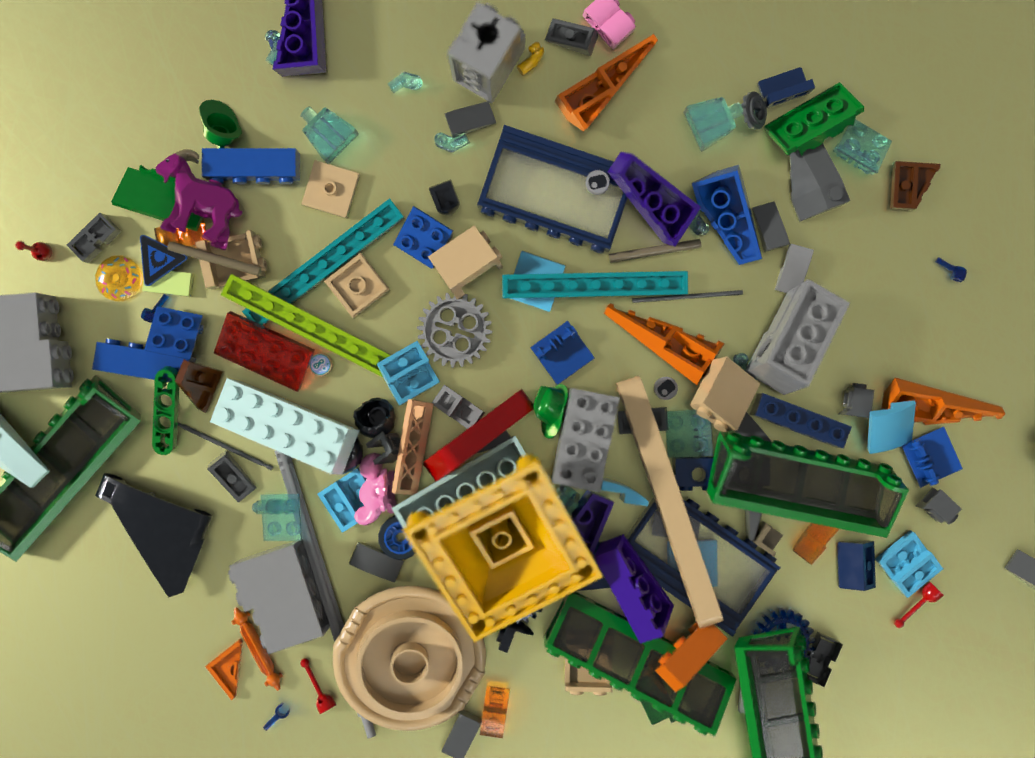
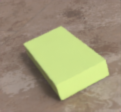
M171 271L150 286H145L143 281L142 291L191 297L193 274Z

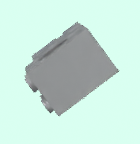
M477 2L462 27V32L459 37H456L447 55L453 81L493 104L525 50V34L515 19L499 15L498 11L490 4L485 3L483 5Z
M809 279L801 283L800 286L798 285L787 292L768 331L763 334L745 371L753 378L783 395L808 387L850 303Z
M36 292L0 295V393L72 387L74 373L70 368L72 350L68 341H59L61 327L57 321L59 304L56 296Z
M573 388L568 389V400L564 410L551 475L552 483L600 493L620 398Z
M302 539L242 558L229 566L228 574L232 584H235L237 589V602L239 606L243 607L244 612L254 609L252 614L255 625L260 628L262 634L260 635L262 647L267 649L268 654L322 637L330 628Z

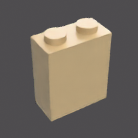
M730 358L714 359L690 406L697 411L696 413L700 417L713 423L714 428L718 431L738 430L760 383Z

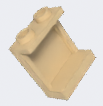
M475 225L428 256L457 300L465 295L461 289L463 286L494 265L499 270L503 268L500 259L503 257L495 246L493 248L489 246L490 239L484 231L479 232Z
M252 230L229 237L226 250L211 246L212 241L202 240L195 242L196 248L199 250L261 267L260 275L256 276L199 259L205 287L213 290L224 287L231 274L246 281L266 277L264 271H267V264L265 258L261 257L259 250L262 248L260 236L256 235Z
M566 630L565 644L567 649L589 659L600 631ZM607 631L594 663L612 672L614 635L612 631ZM565 658V691H570L572 695L593 692L594 695L599 696L612 692L610 681L603 677L601 680L594 678L588 673L589 670L582 666L580 669L575 668Z

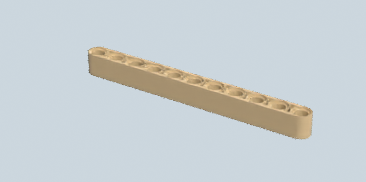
M638 375L617 382V390L697 624L701 629L723 621V617L642 380Z

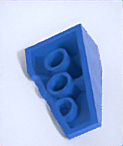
M739 165L716 171L692 182L697 204L711 222L712 227L721 236L724 244L738 264L741 265L762 259Z

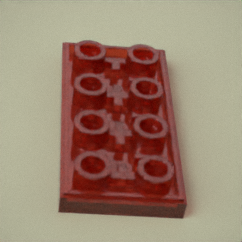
M229 311L226 315L214 354L298 392L304 381L315 349Z

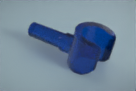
M939 257L937 258L936 263L953 272L951 280L956 282L965 280L967 270L964 267L954 266Z
M163 294L153 310L144 308L141 319L152 323L156 307H162L169 297Z
M284 703L278 704L273 717L263 726L264 730L267 731L280 718L283 719L288 716L290 709L285 714L279 712V708Z

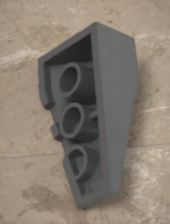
M823 144L813 150L811 148L807 149L802 156L798 150L789 155L792 187L791 202L799 222L842 206L850 201L842 178Z

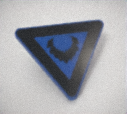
M146 235L140 236L145 286L152 285L188 259L186 255L167 250V245Z

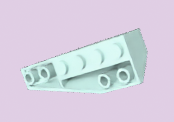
M0 413V468L28 487L34 488L50 471Z

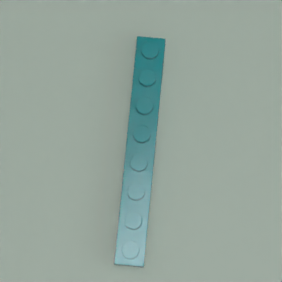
M389 198L268 292L293 304L404 219V216ZM247 308L242 311L256 330H259L271 321Z
M688 271L502 275V298L688 294Z

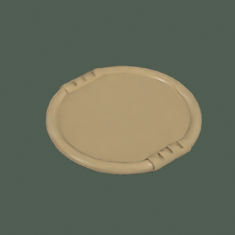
M398 586L370 596L358 606H355L333 644V670L337 685L344 699L358 714L368 721L393 730H422L451 719L464 710L485 674L486 648L484 638L474 642L443 593L429 587Z

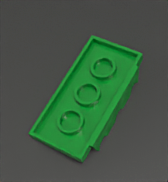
M839 82L766 124L764 129L787 156L797 150L802 156L807 149H815L823 144L826 138H834L842 133L847 126L851 125L853 127L856 116L864 112V106Z
M140 165L139 170L128 167L111 203L114 206L163 221L170 216L175 205V178L170 177L167 183H164L163 176L157 174L156 169H146L142 165ZM192 213L186 228L197 231L203 217Z

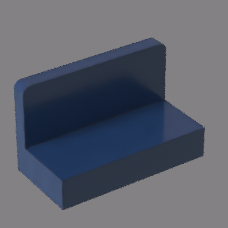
M801 67L758 82V88L766 104V109L810 94L815 89L813 79L806 81Z
M874 541L858 543L838 542L839 588L860 591L876 588Z

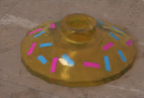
M111 256L105 259L98 266L95 274L96 286L99 292L113 301H125L132 298L139 291L142 283L141 271L138 265L132 259L124 256ZM117 273L119 278L114 282L112 277Z

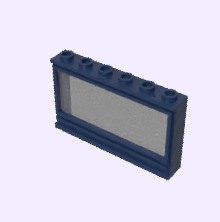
M504 125L477 206L481 209V213L487 216L494 217V214L503 216L502 220L508 223L516 224L517 221L525 224V228L538 232V229L547 231L546 235L552 238L560 239V236L568 238V242L573 245L582 246V244L591 246L590 250L604 254V251L609 252L627 196L608 173V170L614 163L613 161ZM595 170L603 171L609 177V187L601 195L591 194L585 185L587 176Z
M653 497L626 538L659 585L692 608ZM688 498L687 501L683 500L723 617V621L715 625L733 637L741 622L781 567L775 564L777 560L766 551L763 555L755 550L758 545L747 538L742 541L736 537L739 532L729 525L723 528L717 523L720 520L709 511L706 515L698 510L700 505Z

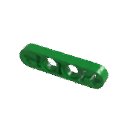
M166 366L159 370L155 375L152 446L154 451L160 455L169 454L177 444L179 386L176 384L175 379L178 371L171 366ZM166 373L168 374V378L172 379L168 384L167 379L163 378V376ZM161 395H168L172 399V405H164L161 401ZM160 417H167L171 421V426L164 427L160 423ZM165 434H167L165 436V443L169 444L167 447H164V444L160 443L164 439Z

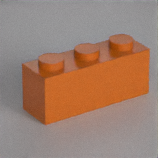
M695 621L688 628L690 634L686 638L681 636L673 644L676 649L672 653L667 651L658 660L661 665L655 671L675 692L683 688L728 639L714 624L700 629L697 621Z

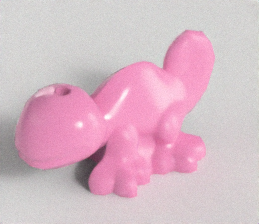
M379 453L366 455L361 460L359 466L360 474L367 479L359 491V498L364 506L355 512L354 517L357 523L364 526L376 521L381 512H385L386 509L388 513H394L392 507L397 505L395 494L391 493L395 472L389 471L387 473V469H383V464H374L373 460L381 455Z

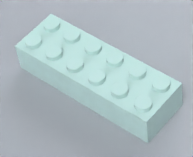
M229 378L226 379L210 420L213 424L327 473L341 475L344 472L360 431L252 385Z
M513 436L392 507V510L404 528L407 526V519L412 513L423 511L431 516L458 500L510 475L517 470L516 466L519 458L526 455L517 437Z

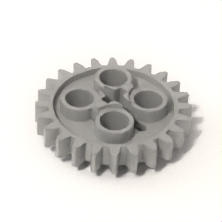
M446 293V300H442L437 296L438 303L436 305L430 301L431 309L423 308L424 313L427 315L426 317L418 318L424 324L417 327V329L423 331V334L417 337L418 339H425L421 347L429 348L426 353L427 356L435 354L434 362L442 358V366H445L447 361H450L451 367L454 368L456 361H459L460 366L464 367V360L467 359L472 364L473 355L480 359L478 351H487L483 343L491 342L486 338V335L492 334L493 331L486 329V326L491 325L492 322L484 320L489 313L480 312L483 304L476 307V298L468 302L467 294L462 299L457 300L455 296L451 298ZM446 309H450L454 313L453 319L448 322L443 321L441 318L442 312ZM471 316L476 319L475 327L466 329L463 326V321L466 317ZM439 322L450 327L458 324L460 330L473 333L475 337L470 338L459 333L451 336V331L437 327L435 323ZM438 331L445 332L447 336L442 344H437L434 340V335ZM461 338L467 339L469 343L468 348L465 351H459L456 348L457 340Z

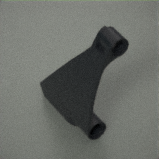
M104 473L95 496L112 505L134 545L168 598L183 593L203 545L204 536L212 515L200 509L193 508L190 510L131 487L124 482L123 478L117 475Z

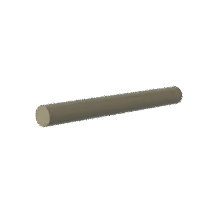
M701 240L678 242L676 247L666 244L609 254V261L613 263L701 248Z
M171 241L167 246V250L256 276H259L261 273V267Z

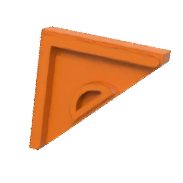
M241 638L205 666L231 700L237 695L243 645Z

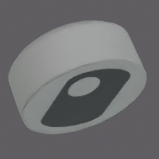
M600 170L589 173L585 182L587 190L593 195L605 193L609 187L608 175Z
M661 377L654 384V392L660 399L669 400L677 394V383L670 377Z

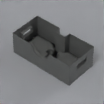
M99 213L67 246L82 262L90 263L102 251L100 246L103 243L109 244L122 231L105 214Z
M817 631L806 656L809 659L810 666L807 673L811 674H807L808 680H812V682L825 687L832 671L829 667L830 661L836 662L843 646L841 642ZM821 637H824L825 639H827V640H829V641H832V642H834V643H830V642H828V641H825V640L821 639Z

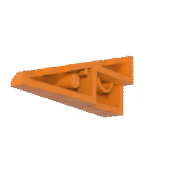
M654 34L597 68L596 72L557 95L555 103L567 121L583 132L587 130L657 43L658 39Z
M611 303L607 306L604 313L696 385L706 375L712 361L716 359L724 346V343L718 341L716 344L704 340V336L698 334L696 337L683 332V328L652 317L646 320L635 316L634 311L629 310L627 313L614 308V304Z
M896 377L883 393L881 410L890 409L891 403L915 400L914 422H923L924 425L960 422L962 418H973L974 421H981L982 417L995 416L997 419H1002L1005 415L1001 406Z

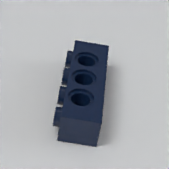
M764 393L757 394L750 415L842 449L845 447L852 426Z
M751 456L749 460L734 458L725 482L750 486L757 456ZM763 456L757 485L759 489H763V486H770L769 458ZM672 457V470L679 490L692 491L693 487H702V490L707 491L714 457ZM720 457L721 460L718 468H724L728 457ZM746 467L749 475L746 479L741 480L739 478V471ZM695 468L702 469L703 475L699 480L692 478V471Z

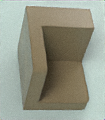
M762 521L758 527L756 538L752 542L774 557L776 552L773 549L783 535Z

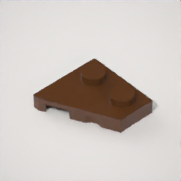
M895 161L892 168L890 209H917L924 192L928 190L930 182L935 173L939 171L941 164Z
M183 360L175 382L198 410L207 413L223 371Z

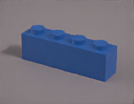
M202 148V177L208 181L216 180L221 184H224V181H233V184H247V181H256L257 184H270V181H279L280 184L287 185L293 184V181H300V153L296 148Z
M106 338L105 343H96L92 370L155 380L156 373L163 367L171 366L179 372L183 360L188 359L145 351L143 344L129 342L128 346H122L119 340ZM191 357V360L188 361L195 362L196 358ZM167 373L163 376V378L167 379V382H170L172 380L171 378H168Z

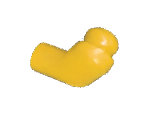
M535 42L528 47L532 55L517 65V69L522 76L539 64L544 54V48H541L539 42Z

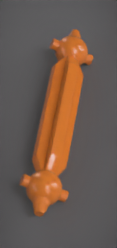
M237 607L234 608V620L231 622L233 625H240V633L259 669L267 676L266 682H264L265 686L269 685L277 691L280 690V681L283 675L282 673L274 672V664L266 649L262 647L258 634L253 625L247 622L248 616H250L249 612L245 613Z

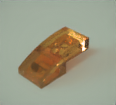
M203 220L197 231L186 228L185 232L176 229V232L172 233L161 229V227L154 228L156 241L167 246L170 241L189 247L196 246L195 242L205 240L208 242V240L202 238L206 231L205 221Z
M811 523L794 546L793 551L812 565L826 549V544L839 528Z
M487 685L480 735L503 738L510 689Z

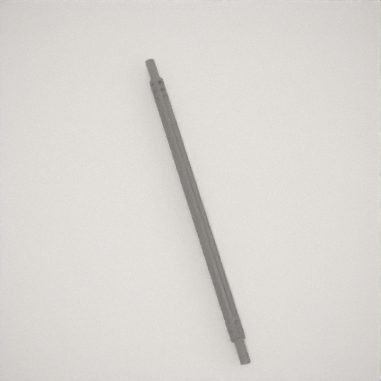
M274 451L335 642L344 627V623L295 468L290 456ZM357 713L358 717H361L367 738L376 736L373 723Z

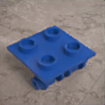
M413 206L393 245L433 269L434 265L428 256L451 240L453 230Z
M157 306L144 350L191 360L197 336L203 333L204 326L201 325L203 315Z
M566 321L530 347L557 385L594 359V356L569 321Z
M944 427L916 438L902 446L920 488L928 484L930 486L939 483V479L963 469Z

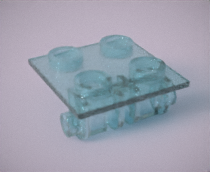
M855 119L854 126L849 125L840 143L835 146L833 152L836 153L837 157L839 156L845 161L849 157L847 163L850 164L854 160L853 166L855 168L858 166L865 174L868 175L870 173L873 175L878 173L892 141Z
M696 410L667 411L669 430L666 431L668 458L713 456L711 422L700 417Z
M261 494V500L253 504L252 510L256 514H262L264 541H302L299 494Z

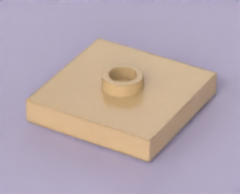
M315 160L302 205L347 218L360 174Z
M362 253L358 254L324 281L352 318H355L390 290Z

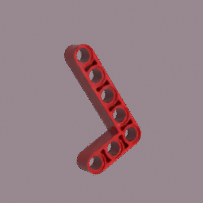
M522 389L425 460L423 462L424 467L435 482L531 412L534 409V404Z

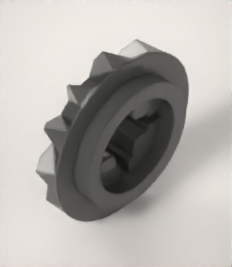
M749 92L743 96V103L741 104L743 108L742 114L745 117L744 122L748 123L749 129H761L767 117L766 104L759 93Z

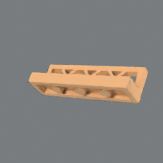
M408 399L391 493L414 495L418 492L433 403Z

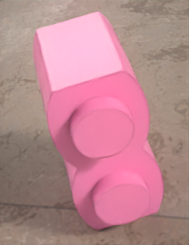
M595 0L584 10L583 17L592 28L596 29L605 43L614 50L634 32L636 28L634 24L635 19L629 12H624L619 8L620 3L618 0Z

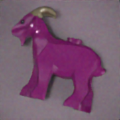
M184 149L168 156L155 168L156 173L163 176L164 183H167L170 177L175 178V205L170 216L163 220L160 226L161 229L175 233L176 229L185 232L192 213L203 218H211L213 226L204 232L202 238L212 241L211 246L226 250L230 234L229 220L231 217L236 218L243 214V211L239 210L238 199L230 189L222 187L220 182L216 180L204 181L193 175L186 161L198 164L199 161L197 159L200 156L197 152L191 149Z

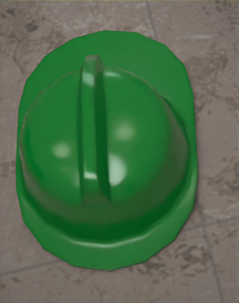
M206 100L201 103L199 113L203 122L204 136L207 141L217 145L218 148H225V146L232 144L234 139L241 136L242 130L237 117L227 104L217 100Z
M558 384L553 388L541 386L534 400L535 414L541 420L542 432L548 439L554 438L562 425L564 410L568 400V389L563 384Z

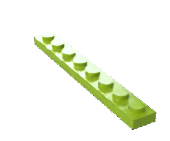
M234 274L229 276L220 294L221 296L383 377L377 363L391 356V354Z

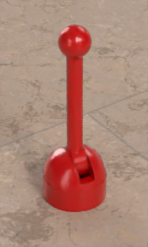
M18 241L15 244L18 250H29L32 257L39 261H47L52 256V248L43 242H37L32 246L26 245L23 241Z
M931 582L927 583L922 589L923 598L901 619H896L894 622L895 626L902 628L904 622L926 601L936 602L944 595Z
M306 658L302 659L300 664L306 669L319 695L316 700L317 710L319 714L324 713L337 704L331 695L322 693L309 667L310 661Z

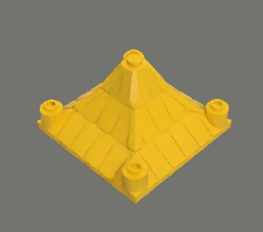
M527 454L519 458L516 466L517 470L510 475L458 500L431 516L423 511L412 513L407 519V526L403 528L405 536L474 642L603 577L593 553L585 545L543 471L539 458L533 454Z

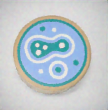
M317 353L309 360V369L316 376H325L333 368V361L327 354Z

